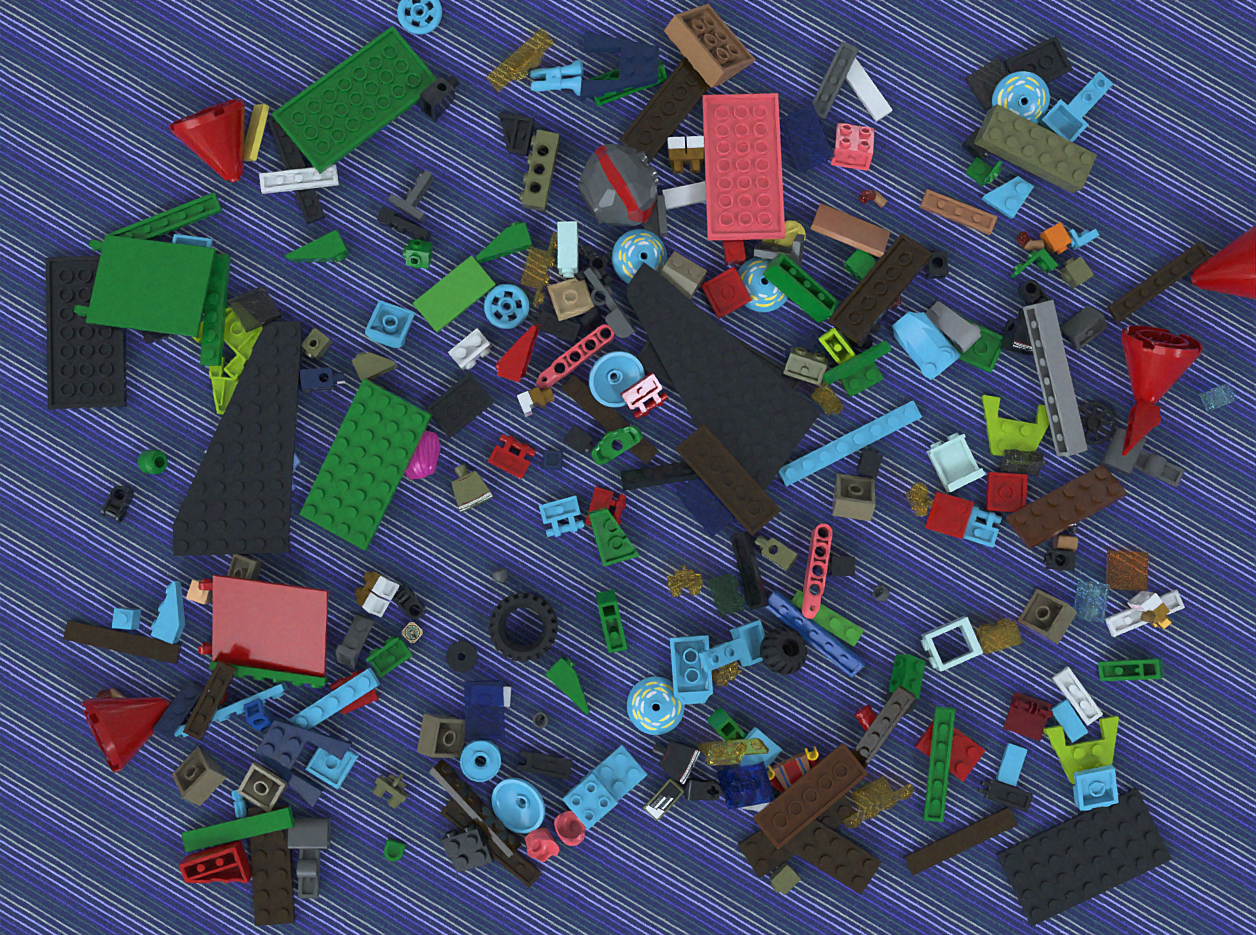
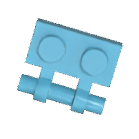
M576 496L539 505L543 523H552L553 528L546 530L547 537L554 535L558 537L561 536V533L578 531L577 529L585 527L583 520L575 522L574 516L581 514ZM568 518L569 524L558 526V520Z
M974 506L964 539L993 548L999 529L993 528L992 524L993 522L1000 524L1002 517L995 515V512H986ZM976 517L986 519L985 525L975 522Z

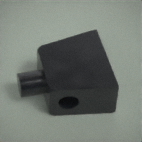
M450 76L447 80L438 77L420 94L421 111L436 122L454 101L455 88L459 85V81L454 76Z

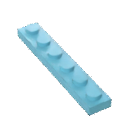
M369 668L287 721L299 724L300 727L311 729L380 685V682L372 669Z
M286 682L217 710L212 721L218 719L219 722L229 719V714L236 712L237 715L245 712L244 704L258 698L264 704L266 703L265 699L271 696L273 700L283 696V691L288 689ZM186 724L181 725V727L176 732L175 737L181 734L183 738L189 736L183 733Z

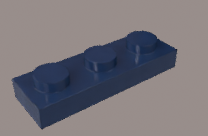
M187 681L155 725L153 732L171 741L197 704L203 690Z

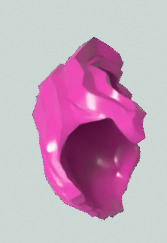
M424 432L405 472L409 480L422 479L435 472L441 447L438 436L434 432Z

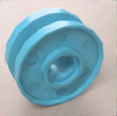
M485 738L475 739L463 748L460 757V767L470 780L485 782L492 779L498 773L501 766V753L492 741ZM477 756H484L486 762L478 764L475 759Z

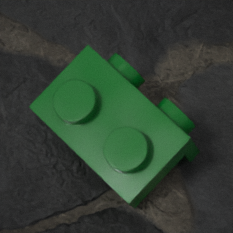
M394 636L390 637L384 642V647L381 649L376 647L368 653L369 657L366 661L371 663L380 678L413 656L401 636L397 638Z
M910 654L896 655L889 692L894 693L900 684L916 695L915 699H919L926 661Z

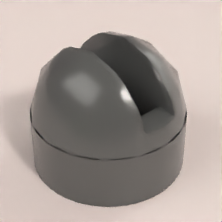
M507 568L497 569L492 572L496 582L504 583L507 580Z
M878 585L872 595L876 600L884 602L888 600L887 597L890 596V592L885 586Z
M538 712L533 717V724L537 728H544L549 723V717L546 713ZM543 716H545L544 721L540 725V721L542 720Z

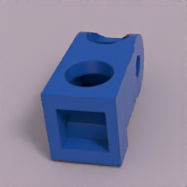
M260 698L243 705L246 720L253 728L261 732L272 725L274 717L271 711L263 706Z

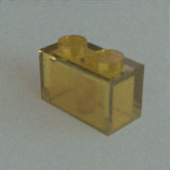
M1004 618L998 620V624L992 626L990 623L979 626V630L974 632L983 651L982 654H989L1022 644L1016 621Z

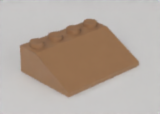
M709 4L676 14L664 30L669 39L674 42L682 55L689 60L693 68L699 72L711 88L723 84L756 60Z

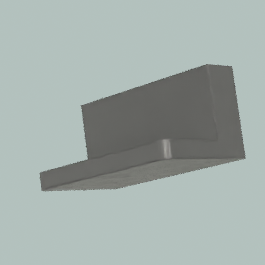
M664 195L657 196L650 217L643 222L644 230L650 231L658 237H667L668 234Z
M1086 306L1060 327V331L1070 337L1073 348L1080 350L1108 327L1103 314L1091 306Z

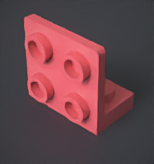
M837 123L831 165L868 171L873 156L875 129L847 123Z

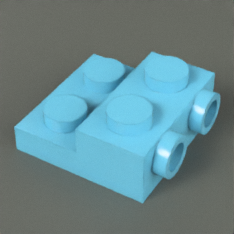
M1113 765L1074 772V801L1080 811L1091 810L1101 806L1107 807L1118 803L1116 773Z

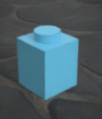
M114 608L112 628L139 629L141 609Z

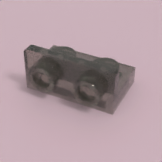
M1004 449L999 471L1000 473L1038 476L1041 466H1045L1043 454L1037 451L1028 452L1017 449Z

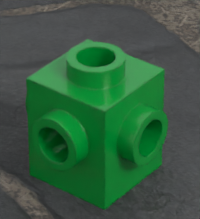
M410 239L408 245L404 246L403 258H406V266L428 269L432 260V242Z

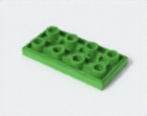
M471 255L414 301L413 304L436 333H438L493 289L496 284Z

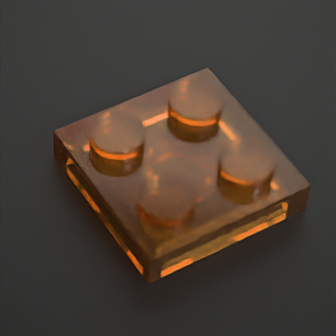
M1107 550L1106 589L1147 591L1148 552Z

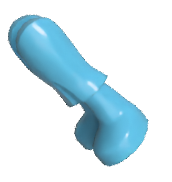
M576 60L571 65L563 67L557 66L555 68L531 70V78L545 79V81L532 82L531 90L541 92L573 89L576 95L580 96L581 80H583L582 60ZM563 76H575L573 78L563 79Z

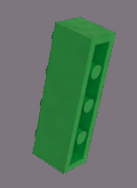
M784 253L770 261L762 274L818 323L830 317L839 304L837 299Z

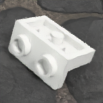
M476 328L448 353L462 370H469L476 364L475 361L480 356L483 358L491 352L490 348L492 345Z

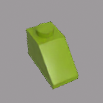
M835 327L818 338L838 365L856 356L852 346Z

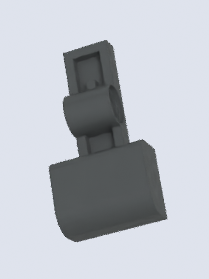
M591 267L584 271V274L595 288L591 294L593 303L596 305L606 303L611 310L605 317V321L615 335L620 338H626L634 333L636 328L611 296L614 293L609 285L606 284L604 286L601 282L602 276L596 268L593 270ZM597 291L605 293L606 298L604 301H598L595 298Z
M1122 428L1115 430L1100 464H1104L1126 476L1130 475L1132 469H1136L1174 488L1178 487L1185 472L1184 469L1167 462L1165 458L1143 451L1142 448L1146 442L1145 438L1126 456L1122 455L1126 430Z
M293 817L295 826L288 828V849H300L297 863V877H299L298 898H319L321 849H329L331 845V818Z

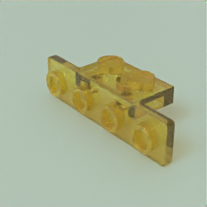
M540 29L490 72L486 79L496 91H500L511 80H522L528 75L527 71L531 67L536 68L541 64V58L545 56L543 53L554 42L544 29Z
M554 231L548 251L530 247L522 275L521 285L537 289L533 302L534 308H538L539 304H543L545 293H542L543 288L548 286L550 279L548 270L549 267H553L555 257L552 255L554 249H558V235Z
M759 738L699 743L697 746L707 757L705 762L709 766L740 764L743 755L768 754L769 752L768 747Z
M882 776L850 794L859 812L843 820L846 828L854 829L860 826L863 820L876 817L881 810L892 808L897 801L910 798L914 792L913 785L909 783L894 792L885 776Z

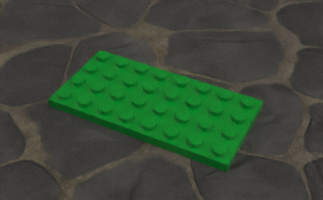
M392 26L271 115L317 172L322 174L420 101V94L437 78Z
M366 378L363 379L299 515L360 549L368 550L433 414Z

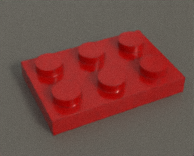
M933 721L915 745L916 748L929 757ZM955 727L953 730L949 772L964 782L986 750Z

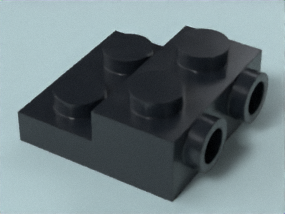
M468 824L458 831L456 829L449 830L442 838L448 858L451 857L457 873L494 861L485 833L479 825Z

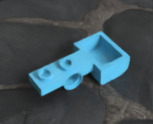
M1099 71L1068 105L1060 99L1039 123L1047 130L1073 142L1089 125L1082 117L1106 93L1113 83Z
M761 620L752 621L730 629L733 640L699 653L704 671H712L739 659L742 667L763 661L760 647L762 646L761 642L765 632Z

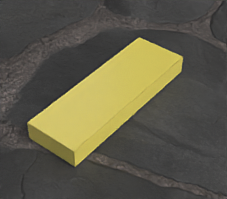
M254 105L244 143V161L257 160L270 106Z

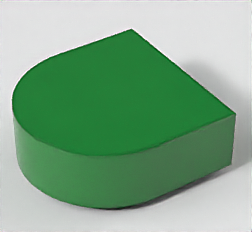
M388 838L384 848V856L389 861H398L403 856L407 844Z

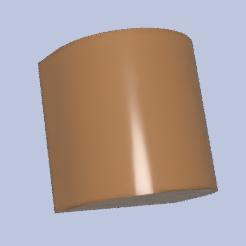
M1066 534L1054 536V549L1076 551L1078 545L1077 537Z

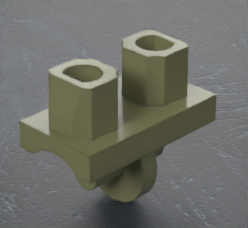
M391 773L388 779L381 774L375 781L376 785L372 791L379 798L386 791L389 792L392 796L387 803L394 809L409 796L408 793L402 790L407 785L401 781L404 776L403 774L396 777Z

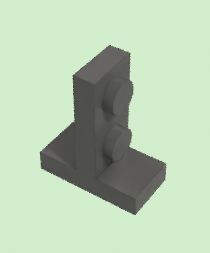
M427 170L424 173H420L416 179L417 184L407 192L405 201L392 193L388 199L389 202L423 224L427 217L423 212L416 209V206L435 179L433 174Z
M797 234L793 240L792 247L758 242L754 249V256L762 260H769L784 253L801 268L805 235Z
M359 615L355 616L342 645H338L336 649L338 663L356 669L358 657L370 634L374 621Z

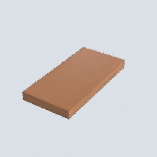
M822 203L818 207L810 228L880 258L885 252L890 235L888 230Z

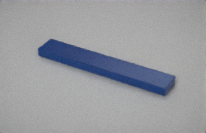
M775 589L767 598L769 606H766V608L789 627L795 629L797 633L799 632L806 641L851 678L864 667L865 662L813 619L805 618L802 610Z

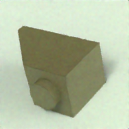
M366 351L355 355L356 358L352 360L361 381L365 378L372 380L399 367L395 361L370 352L366 353Z

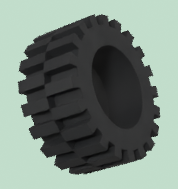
M527 592L513 594L499 602L498 606L494 608L492 616H490V626L488 627L491 633V642H494L496 650L502 652V655L506 658L509 657L513 661L520 660L522 662L535 660L544 655L551 648L558 632V619L553 607L548 604L549 602L542 599L539 595ZM517 608L532 609L542 620V634L533 644H517L509 638L506 632V620L509 614Z

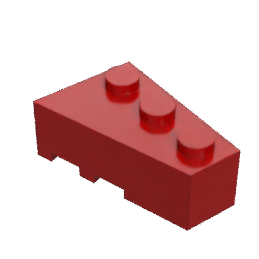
M241 839L187 855L179 864L185 883H248L252 877V870Z

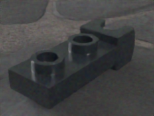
M382 207L377 217L379 224L390 229L394 226V230L401 234L407 232L412 235L413 239L428 242L431 237L429 231L399 218L394 211Z
M520 749L519 755L525 757L527 762L525 764L519 763L516 767L517 770L569 779L572 759Z

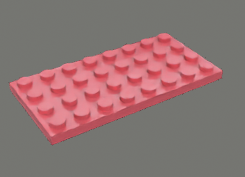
M778 93L702 95L708 241L785 239Z

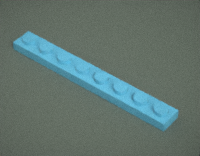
M911 401L782 467L778 473L785 487L922 418L915 402Z

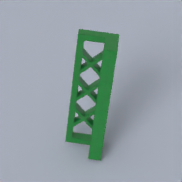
M660 57L657 84L667 80L665 67ZM620 68L588 80H619V77L616 76H619ZM656 84L636 89L630 87L623 89V92L616 93V91L605 93V96L598 98L594 96L595 103L598 107Z

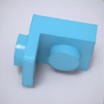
M1071 229L1067 232L1072 240L1068 246L1072 247L1075 251L1097 238L1099 233L1096 229L1091 232L1087 229L1077 235L1075 230Z

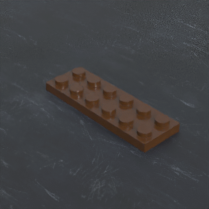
M1102 464L1008 515L1006 520L1026 547L1031 549L1124 498L1127 492L1107 467Z
M841 743L752 818L775 848L779 850L865 778L868 773L847 746Z

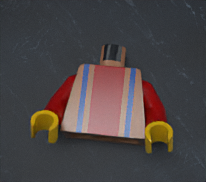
M814 746L812 752H808V749L805 748L806 754L802 752L773 766L768 765L769 770L767 772L760 770L762 776L771 787L782 793L818 763L817 758L819 754L816 746Z

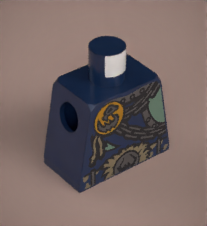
M330 367L300 370L303 393L334 390V384L345 383L344 372L332 373V368ZM322 377L328 378L326 382L320 381Z

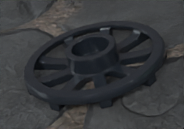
M1089 402L1078 408L1079 412L1082 410L1087 419L1080 418L1081 422L1085 423L1082 426L1083 430L1088 429L1085 435L1087 444H1101L1112 436L1115 429V418L1107 406L1098 402ZM1093 405L1092 415H1089L1085 407ZM1097 406L1105 409L1099 416L1096 415ZM1108 412L1112 420L1102 421L1101 418ZM1112 424L1111 431H1106L1102 428V425ZM1100 430L1107 436L1100 440L1097 431ZM1091 432L1094 433L1096 441L1088 440Z

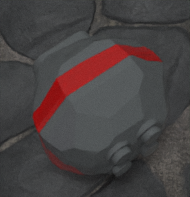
M603 144L595 150L587 161L580 177V183L577 186L582 199L599 225L605 223L617 226H636L645 222L650 217L657 198V185L660 182L653 166L649 167L647 163L648 158L643 151L639 152L632 147L619 144Z

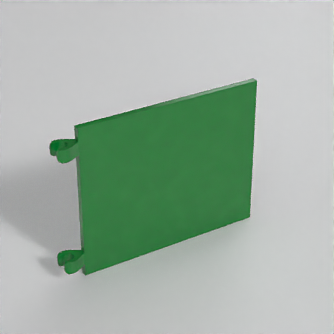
M105 235L104 242L93 239L89 241L88 246L94 251H101L89 307L75 305L74 312L79 316H87L86 323L198 337L216 253L215 248Z

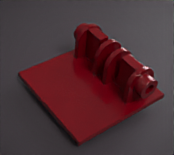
M1015 692L1003 729L1040 741L1047 719L1053 715L1051 710L1052 704Z

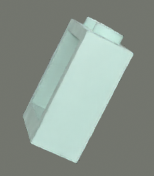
M577 221L557 222L559 274L563 275L564 278H574V275L579 272Z
M960 617L921 634L923 638L921 644L924 650H928L931 656L929 662L933 669L936 668L940 672L983 653L968 617ZM959 626L970 652L942 663L931 638Z

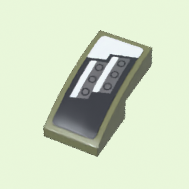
M670 777L644 805L643 809L658 821L679 799L685 789Z

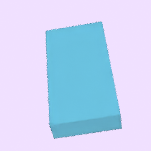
M1067 699L1051 708L1054 718L1059 725L1063 726V731L1071 743L1088 733Z
M1007 742L996 780L1016 787L1027 749Z

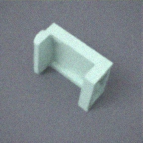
M958 432L947 437L948 441L943 444L939 441L930 445L931 449L926 451L946 492H952L985 475L983 469H979L964 439L966 437L965 434L959 435Z

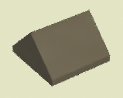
M233 554L227 576L257 580L263 561L241 554Z
M253 762L237 793L269 812L287 789V782L256 762Z

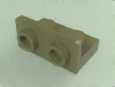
M791 347L783 374L820 386L828 359L819 353H809L801 347Z

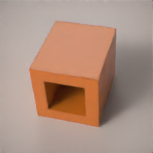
M1061 222L1039 235L1041 240L1043 239L1050 255L1054 252H1057V254L1064 252L1068 249L1067 245L1072 242Z

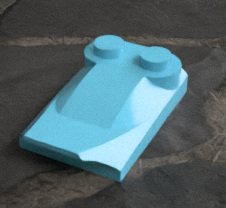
M909 311L892 325L894 338L919 366L922 374L930 380L938 376L961 356L924 312L913 313Z
M709 635L670 638L674 697L679 699L683 705L705 703L708 697L713 694L711 671H704L699 653L710 649Z

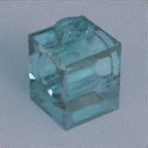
M1228 383L1199 394L1206 411L1215 410L1236 401L1234 391Z

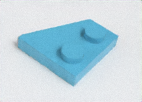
M1017 176L987 193L981 200L1012 219L1034 186Z

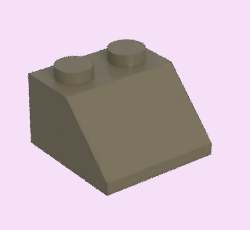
M674 251L660 274L691 300L702 284L707 270Z
M837 473L832 502V516L871 521L876 505L875 479Z
M1036 589L1017 622L1058 645L1077 611L1068 603Z
M424 713L417 752L428 757L460 758L468 720L440 714Z
M199 746L172 773V777L182 797L198 806H201L226 779L221 766Z

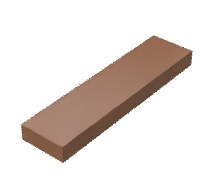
M929 189L925 191L919 207L987 235H991L998 216Z

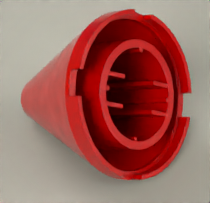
M237 98L208 107L198 111V113L191 116L188 115L169 124L171 132L225 181L230 180V183L241 179L240 176L243 175L245 124V104L242 98H239V100Z
M1256 226L1251 227L1194 270V274L1191 275L1193 286L1197 285V288L1256 299Z
M1127 326L1125 332V328H1123L1121 342L1135 402L1139 399L1155 405L1200 356L1203 344L1195 338L1182 333L1179 336L1170 334L1167 329L1150 326Z
M162 697L90 698L81 702L82 707L86 708L83 712L93 736L114 774L123 770L153 735V728L170 706L168 699L164 700Z

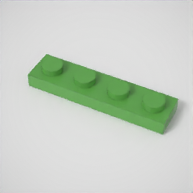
M798 589L791 602L802 610L804 593ZM821 603L819 611L813 618L821 627L853 647L864 632V630Z

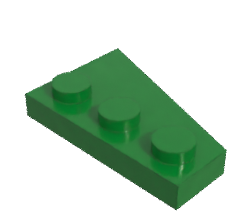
M607 507L588 512L603 567L640 556Z

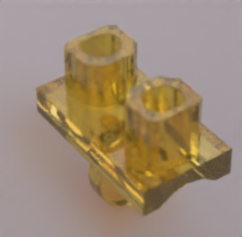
M824 381L821 387L816 388L811 395L813 400L828 416L831 413L838 415L844 408L843 404L840 403L841 400Z
M917 482L912 485L911 492H906V498L910 502L911 510L914 511L915 516H927V507L932 506V499L927 494V486L922 482Z
M686 564L682 565V570L675 571V576H667V584L672 597L681 596V588L689 587V595L700 594L701 586H703L702 575L694 574V570H686Z
M734 661L720 667V671L712 670V681L717 683V686L727 687L729 680L735 681L736 674H742V670L737 669L738 662Z

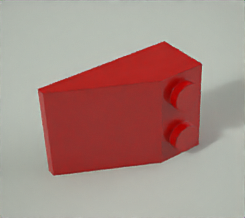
M540 324L532 325L502 358L498 359L495 370H498L497 376L520 382L525 378L540 330Z

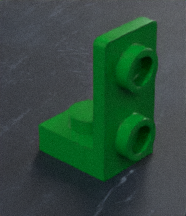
M976 157L964 174L983 187L987 182L991 183L1002 170L999 167L1003 162L999 160L992 168Z
M1044 248L1040 251L1035 249L1027 256L1028 261L1024 264L1020 262L1012 268L1014 272L1010 276L1014 278L1034 260H1036L1038 268L1047 274L1055 269L1058 264Z

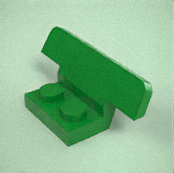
M882 341L824 373L823 383L825 387L840 380L850 398L883 380L884 378L876 366L875 360L892 351L888 341Z

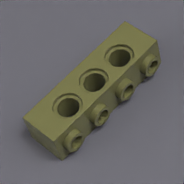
M537 130L536 135L532 136L531 146L533 147V152L528 155L527 165H530L529 171L525 172L523 183H526L525 190H521L520 201L523 208L546 212L560 144V134ZM541 149L548 150L545 156L538 154ZM542 167L545 170L542 174H536L534 172L535 169ZM535 185L541 187L537 193L531 191V188Z

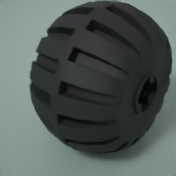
M776 627L770 630L764 636L761 642L762 646L760 647V654L763 655L761 657L763 662H766V667L780 675H789L797 672L805 663L808 654L807 647H805L807 645L805 639L802 640L803 636L799 632L797 633L795 629L788 627Z

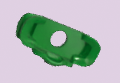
M633 425L624 429L608 431L601 441L598 442V445L593 448L591 452L593 460L598 465L609 462L643 439L641 430ZM614 440L622 442L623 447L621 450L613 448L612 442Z

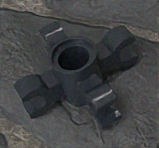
M588 243L582 246L579 252L587 260V264L584 269L575 275L578 282L587 277L584 271L590 267L593 270L595 269L592 262H596L600 266V269L597 270L602 276L601 282L604 286L606 284L610 285L613 279L605 271L607 263L612 261V250L601 256L594 255Z

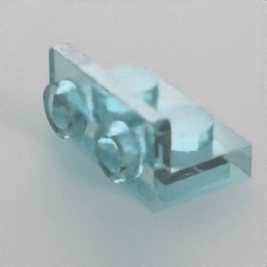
M1078 580L1074 605L1077 614L1074 618L1104 623L1109 585Z

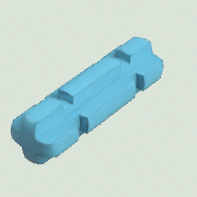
M237 789L231 793L232 799H235L233 803L236 818H244L248 815L245 799H243L241 794L237 793Z

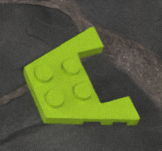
M236 303L226 309L224 342L237 354L224 370L236 382L239 381L259 335L264 328L240 303ZM204 321L200 324L198 337H192L199 344L202 343Z
M222 357L221 366H208L216 411L219 415L224 414L238 384L232 378L223 377L224 357Z
M982 395L981 400L984 406V418L987 424V436L991 455L1031 461L1049 426L1046 406L1038 405L1035 424L998 418L1000 398Z
M1118 716L1099 718L1101 739L1067 745L1065 743L1063 726L1057 725L1043 728L1070 783L1075 784L1074 772L1112 765L1119 722Z

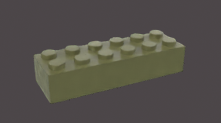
M998 104L988 110L974 144L987 149V151L1070 193L1083 189L1097 154Z

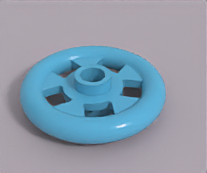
M401 0L398 5L397 16L404 29L410 33L422 35L433 31L439 25L442 18V7L439 0H421V3L414 5L412 0ZM429 1L434 6L431 10L425 5ZM405 9H411V16H405ZM423 11V14L419 16L417 12ZM430 15L433 17V20L428 24L425 20ZM412 21L420 22L419 27L411 25Z
M501 284L494 287L487 294L484 301V311L487 319L498 328H515L524 322L529 313L530 305L527 295L521 288L512 284ZM505 291L513 292L512 298L504 297ZM495 296L500 298L497 306L492 304ZM521 300L522 308L516 309L515 301ZM505 304H510L509 310L503 308ZM496 311L503 315L500 320L494 315ZM515 313L517 318L509 321L508 316Z

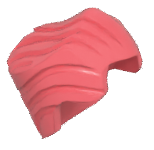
M566 811L556 817L554 821L555 829L564 844L576 846L584 840L585 825L573 811Z
M543 827L533 830L525 837L527 853L531 858L545 862L551 855L557 856L560 851L547 828Z

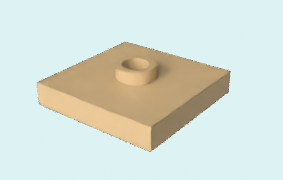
M575 277L547 286L559 321L589 312L594 308L585 279L578 282Z

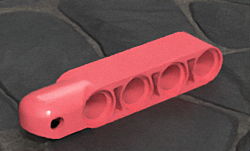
M607 324L601 325L557 358L550 367L539 375L536 381L539 389L543 390L551 387L610 344L614 339V332ZM603 330L611 332V336L607 339L602 338L600 334ZM587 342H594L596 347L593 350H587L585 348ZM579 353L581 356L580 360L577 362L571 361V354ZM558 364L565 366L563 373L555 372V367Z
M828 524L818 525L811 534L802 604V614L808 619H813L819 611L821 595L825 588L832 540V529ZM818 529L825 531V538H821L818 535ZM816 548L822 549V557L816 555ZM813 566L820 569L819 576L813 574ZM811 585L817 588V595L810 593L809 588Z

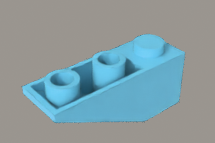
M172 581L167 586L165 592L167 596L165 601L161 602L158 612H160L159 616L151 626V630H153L151 636L171 644L179 642L185 627L181 581Z

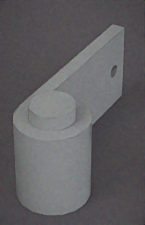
M937 301L925 313L937 328L950 338L956 349L962 353H965L981 337V330L976 324L973 323L971 325L940 301Z

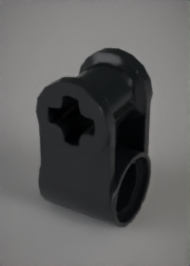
M1028 280L1021 283L1018 287V294L1027 306L1051 300L1036 280ZM1026 285L1031 286V294L1026 291Z
M129 486L113 487L100 514L104 517L108 516L115 519L117 523H121L134 497L133 489ZM121 490L125 492L123 499L119 496Z
M404 583L402 585L403 588L393 596L392 600L411 619L424 617L426 614L425 605L416 596L414 591ZM415 605L420 607V613L417 616L412 613V608Z
M687 778L685 781L686 800L714 801L719 799L722 794L721 784L716 780ZM711 786H715V789L719 791H715V794H711Z

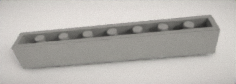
M1050 300L1025 306L1023 311L1057 457L1071 456L1086 451L1088 449L1054 301Z

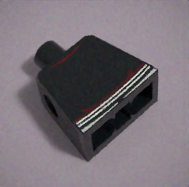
M1019 309L1018 318L1010 319L1006 322L1000 349L1032 356L1034 354L1024 311Z
M670 739L667 746L656 742L652 749V753L661 757L658 766L683 785L701 752L697 747Z

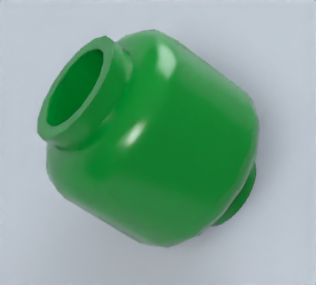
M145 450L138 457V467L146 474H160L167 467V457L160 450Z

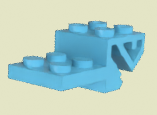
M621 745L597 767L587 773L580 780V783L574 786L562 800L585 827L590 829L618 804V800L645 778L647 773L627 749Z

